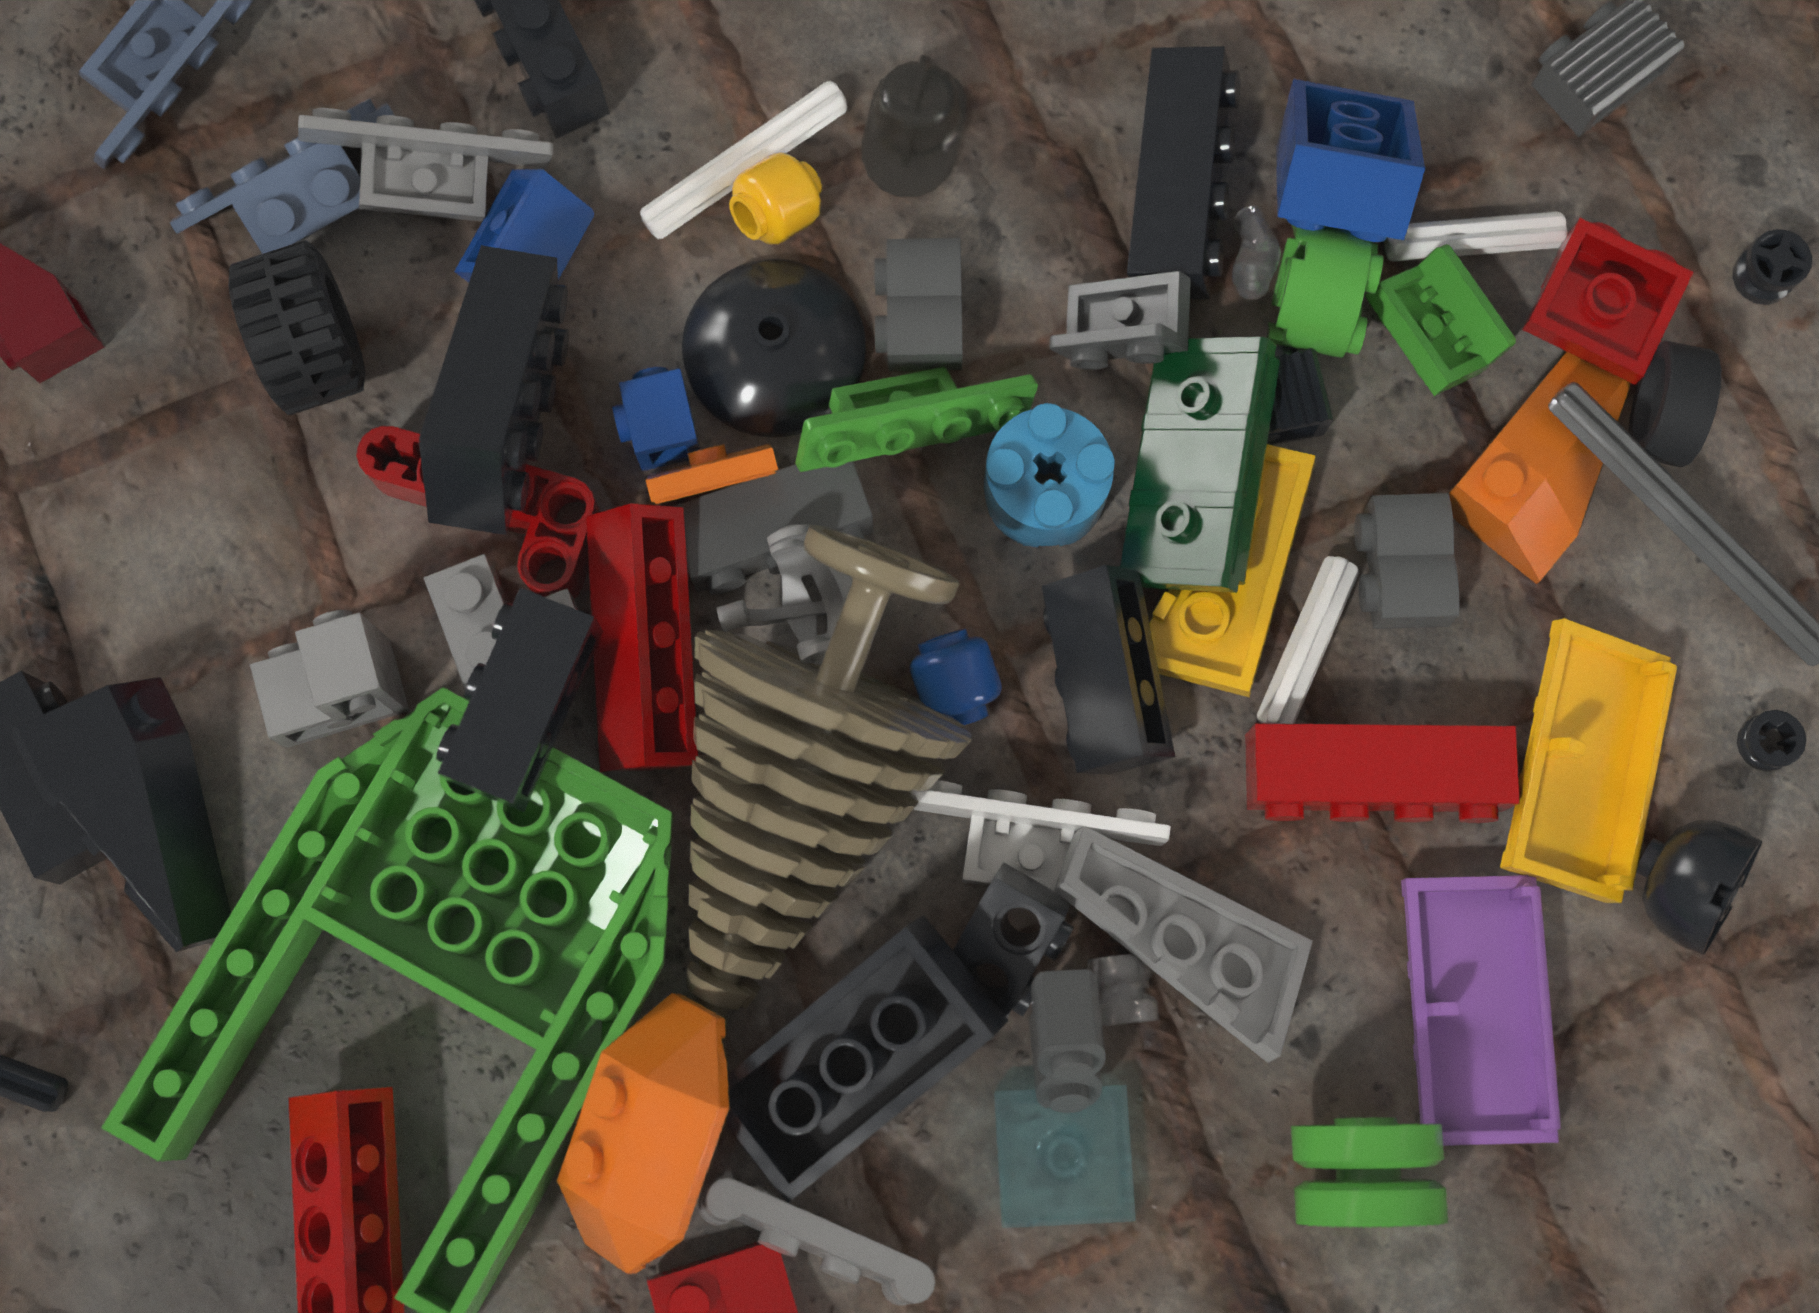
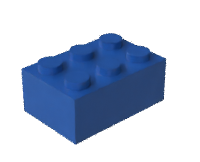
M1293 79L1276 146L1277 217L1285 218L1291 225L1304 230L1316 231L1323 229L1324 226L1349 230L1353 236L1370 242H1382L1387 237L1405 240L1425 171L1414 101Z

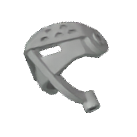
M792 524L780 528L767 537L771 556L776 561L781 574L782 607L750 609L746 607L744 600L717 607V614L724 632L743 626H762L787 622L799 641L796 647L801 663L822 664L851 587L852 577L808 555L804 548V540L810 524ZM812 575L822 596V601L812 602L802 581L803 576ZM827 615V633L817 635V616Z

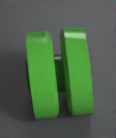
M1397 1117L1333 1118L1334 1124L1291 1126L1292 1160L1304 1168L1335 1169L1336 1179L1306 1180L1294 1187L1296 1224L1328 1227H1405L1448 1223L1446 1187L1432 1179L1401 1178V1168L1431 1167L1444 1160L1442 1124H1397Z

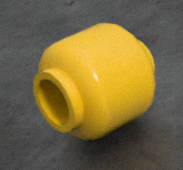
M783 152L771 154L741 172L733 182L732 197L729 201L731 215L736 225L748 238L760 240L770 245L783 243L813 224L820 215L821 199L819 194L822 190L821 181L816 171L808 163L799 162L795 157Z

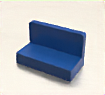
M512 170L454 272L469 282L480 247L483 245L556 257L559 280L591 223L594 211L545 170Z

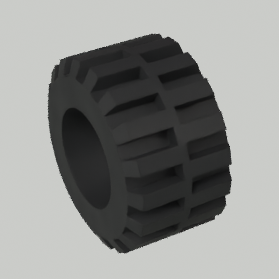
M304 240L230 265L229 295L246 350L270 398L287 415H293L364 391L365 365L349 312L329 266L321 253L310 242Z

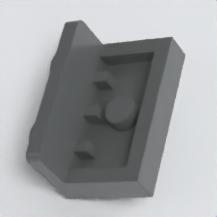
M1181 271L1068 285L1066 334L1050 336L1049 349L1070 359L1072 367L1087 370L1106 368L1108 360L1126 358V360L1134 363L1151 364L1163 361L1164 354L1188 351L1191 278Z

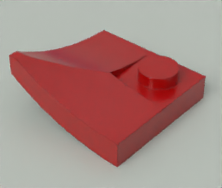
M758 1241L646 1277L655 1313H798L781 1253L760 1244Z

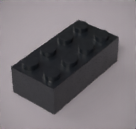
M483 245L480 247L419 437L429 523L506 535L513 510L523 511L525 508L529 489V473L524 472L527 460H538L543 437V425L538 423L541 412L550 413L552 410L556 392V376L551 374L554 365L564 366L569 344V330L559 328V324L563 323L566 313L568 288L564 285H558L556 257Z
M922 915L903 928L728 1073L729 1110L724 1122L785 1201L789 1203L991 1040L1009 1020L933 925Z

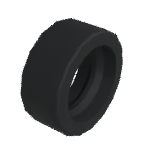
M1664 341L1659 344L1644 377L1638 382L1633 398L1628 431L1658 463L1684 467L1691 464L1701 451L1710 432L1720 395L1722 368L1719 355L1711 349L1671 341Z

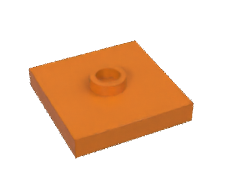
M769 443L729 454L726 452L725 444L687 453L690 464L651 473L645 481L651 502L659 504L776 474L775 471L778 470L773 448Z

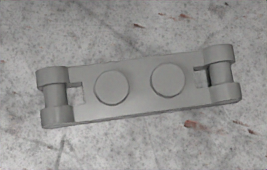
M729 1178L718 1180L706 1188L699 1197V1213L703 1220L709 1224L718 1226L736 1220L762 1231L758 1242L774 1251L796 1257L800 1248L823 1258L820 1269L831 1276L849 1283L858 1284L862 1275L880 1283L885 1298L894 1305L903 1306L924 1302L934 1291V1274L930 1267L923 1262L737 1180Z

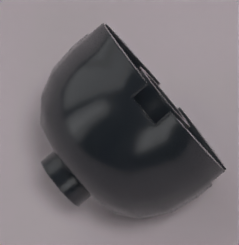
M1696 820L1680 826L1665 843L1653 838L1646 848L1636 872L1647 878L1642 899L1648 918L1659 932L1678 945L1701 955L1705 954L1732 909L1731 904L1739 888H1743L1757 859L1763 841L1751 836L1749 832L1739 827L1717 820Z

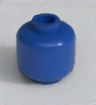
M966 628L918 644L921 654L912 660L910 673L920 701L933 710L951 716L962 725H967L989 716L985 704L990 703L1000 695L1002 683L986 640L977 636L969 637Z

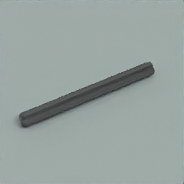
M1571 382L1559 390L1549 402V410L1806 664L1810 666L1818 665L1819 620L1578 383Z

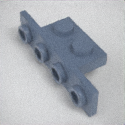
M136 0L79 70L80 77L127 112L95 152L94 162L105 169L114 157L123 164L127 161L145 137V134L137 129L151 110L160 117L168 110L182 91V88L175 83V80L188 64L197 71L204 65L219 45V42L211 37V35L224 19L235 25L254 0H217L204 17L182 0Z
M370 98L346 110V112L351 114V120L376 123L378 116L394 115L387 103L375 108ZM297 137L284 144L289 156L269 167L263 157H260L230 174L236 185L216 196L212 194L207 186L177 202L175 205L181 215L173 218L170 225L178 234L232 204L261 253L264 254L292 245L358 209L360 177L342 146L302 142Z

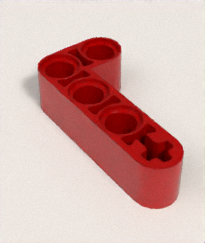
M380 426L371 429L363 435L357 447L356 457L360 468L382 493L390 497L427 507L419 447L420 434L394 426ZM399 453L409 466L395 462ZM384 461H388L389 464L384 470L382 465ZM526 464L524 472L529 473L526 505L523 511L513 510L508 531L525 535L517 564L520 578L530 592L547 597L568 589L575 599L584 585L589 570L586 516L599 513L601 509L592 491L584 482L570 476ZM411 468L417 470L416 475H415L414 472L411 470ZM580 502L586 505L582 518L577 522L569 525L556 522L557 513L565 504ZM562 560L566 563L563 576L556 582L550 584L537 582V572L547 561Z

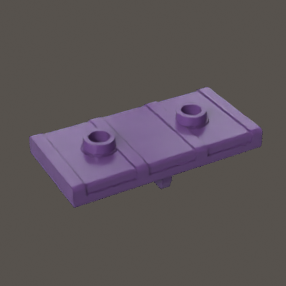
M1519 875L1405 878L1401 880L1402 897H1404L1409 959L1407 969L1411 987L1415 1043L1413 1045V1052L1417 1070L1420 1123L1442 1124L1443 1146L1559 1143L1558 1129H1561L1541 887L1537 886L1536 877Z

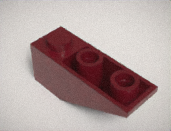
M0 243V357L12 371L21 367L37 382L42 383L105 348L79 299L55 275Z

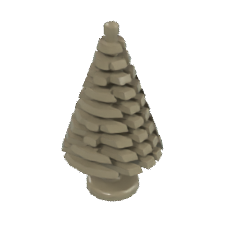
M810 524L804 540L805 551L817 561L852 577L851 587L822 664H803L800 661L797 649L766 640V643H763L747 635L732 632L726 634L718 630H706L705 634L699 631L695 636V659L699 660L700 666L707 672H702V676L696 674L695 703L704 707L705 713L699 714V719L694 717L693 739L697 749L706 755L696 756V761L692 760V783L703 796L693 798V804L691 803V826L700 837L691 840L690 846L692 871L699 878L689 883V906L698 911L697 917L703 920V922L701 923L695 919L689 927L690 951L701 960H699V965L691 961L687 966V988L699 998L698 1004L725 1018V1029L729 1021L727 1016L729 1010H739L740 1007L746 1009L760 991L761 987L752 978L762 980L766 977L770 979L786 956L779 949H787L788 947L794 949L813 928L812 925L798 917L811 919L812 916L819 918L839 899L834 894L837 891L835 888L837 884L844 887L852 883L865 868L862 865L866 861L861 854L863 853L868 856L878 852L891 837L892 831L886 822L894 824L904 821L919 803L916 795L910 793L912 789L917 792L930 790L945 772L943 762L937 760V758H956L972 740L971 733L962 729L964 725L951 716L933 710L922 703L919 698L861 672L887 602L893 593L931 604H947L954 598L960 584L959 580L932 565L894 549L820 525Z

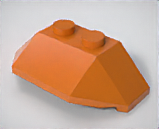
M671 993L601 1052L557 1179L585 1245L626 1274H637L646 1267L647 1263L662 1256L684 1239L729 1110L727 1061L721 1041L726 1036L725 1018L678 993Z

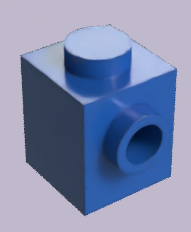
M665 367L646 368L636 372L632 376V380L619 382L623 404L612 406L621 443L632 441L634 452L642 471L689 461L687 453L700 450L690 402L680 368L668 371Z

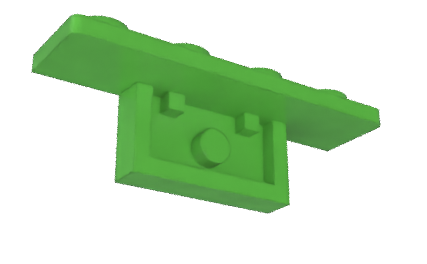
M941 367L833 388L829 402V408L833 414L809 418L804 422L795 464L800 472L823 467H838L847 462L881 455H895L909 449L938 443H953L962 438L999 431L1013 417L1031 409L1038 384L1033 376L1029 374L957 388L946 368Z

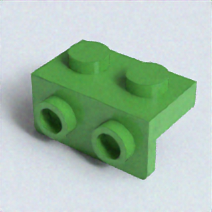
M1449 244L1437 247L1418 266L1379 282L1375 294L1367 293L1365 295L1382 324L1391 333L1415 368L1416 373L1425 382L1434 396L1480 375L1516 343L1512 332Z

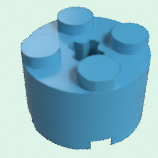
M1051 403L1037 405L1035 408L1022 412L1009 420L992 440L986 460L984 495L989 515L995 525L1015 542L1037 548L1039 546L1055 545L1060 547L1072 544L1084 537L1092 530L1101 517L1113 481L1115 460L1103 434L1092 422L1080 414ZM1048 473H1053L1059 477L1058 482L1049 479L1042 485L1036 481L1037 474L1047 475Z

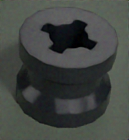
M1775 229L1767 231L1758 237L1751 247L1738 257L1733 266L1732 279L1736 289L1745 299L1762 305L1777 303L1807 277L1812 268V254L1808 244L1799 235L1789 230ZM1763 262H1766L1767 267L1770 269L1769 275H1767L1761 265Z

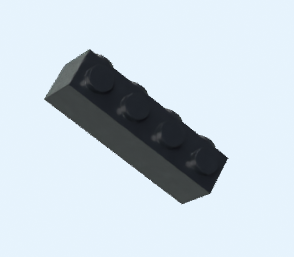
M474 0L483 18L493 14L500 29L493 32L492 35L507 67L518 63L525 77V80L517 83L520 92L533 117L544 114L556 139L610 114L600 79L559 0Z
M1225 46L1163 47L1151 49L1127 275L1128 277L1181 271L1191 278L1190 299H1210L1212 277H1221L1223 271V240L1216 239L1218 220H1227L1229 212L1228 182H1222L1223 163H1233L1235 132L1233 126H1227L1229 108H1238L1240 101L1239 70H1230Z

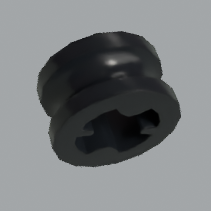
M1771 710L1752 717L1742 725L1738 731L1737 746L1739 754L1747 764L1755 769L1767 772L1781 769L1797 761L1805 751L1807 739L1804 728L1797 718L1788 712ZM1775 728L1783 738V740L1776 744L1784 748L1783 751L1778 749L1767 753L1760 745V741L1765 740L1766 736L1759 735V730L1767 732Z

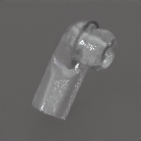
M1249 206L1241 209L1234 218V225L1243 243L1232 268V280L1241 297L1254 300L1263 297L1269 290V282L1280 262L1281 249L1262 210L1257 206Z

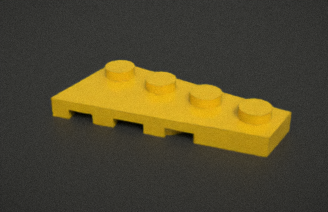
M1267 444L1245 584L1238 585L1237 593L1169 589L1168 592L1165 591L1153 611V618L1149 623L1160 675L1250 698L1315 466L1316 455Z

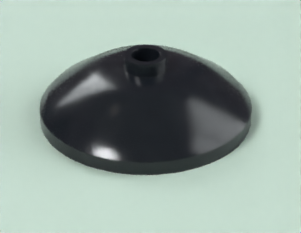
M766 259L746 263L729 270L713 281L701 293L690 310L685 323L682 339V357L688 381L702 405L718 420L747 434L761 437H786L802 433L803 424L809 418L833 414L829 408L833 388L859 383L866 357L865 331L855 303L833 278L801 262ZM770 325L778 326L783 330L782 335L775 340L764 339L760 334L765 327Z

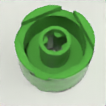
M1292 225L1295 239L1287 238L1271 304L1280 307L1277 322H1268L1267 338L1278 346L1284 345L1303 351L1314 349L1318 354L1343 358L1346 352L1358 355L1362 348L1367 328V317L1361 316L1364 293L1375 294L1382 273L1384 258L1381 255H1377L1378 244L1353 236L1349 230L1324 226L1323 229L1312 231L1300 229Z

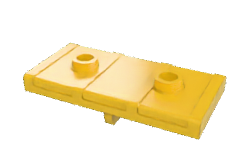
M1565 618L1552 621L1549 633L1550 641L1539 693L1535 699L1534 717L1522 773H1520L1518 779L1520 804L1514 806L1506 849L1502 855L1500 868L1519 875L1536 877L1537 881L1604 903H1622L1624 891L1633 890L1677 665L1670 662L1671 657Z

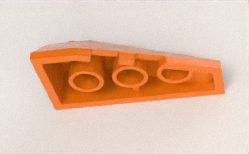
M1565 352L1449 492L1453 519L1536 584L1542 580L1578 536L1603 465L1549 410L1548 404L1559 390L1569 383L1575 382L1618 422L1631 385L1630 382L1568 352Z

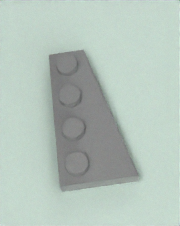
M1083 826L1073 835L1054 891L1267 1063L1280 1057L1313 941L1088 827Z

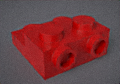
M1579 218L1567 234L1565 241L1562 242L1540 287L1542 290L1522 330L1636 385L1644 377L1694 272L1678 265L1671 255L1663 251L1645 249L1622 238L1616 229L1607 224L1589 222Z

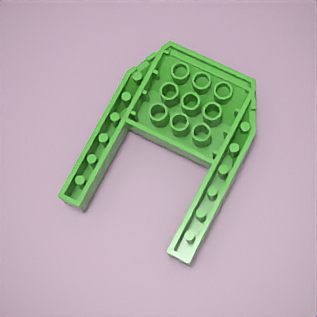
M444 687L417 704L416 709L400 720L394 719L373 733L374 738L344 758L337 757L317 771L101 1128L159 1162L186 1160L321 932L325 930L536 1049L395 1297L396 1300L419 1313H478L566 1156L601 1052L636 1023L665 963L673 813L554 747L551 750L525 812L450 783L438 774L442 762L437 761V751L448 727L451 724L459 726L469 701Z

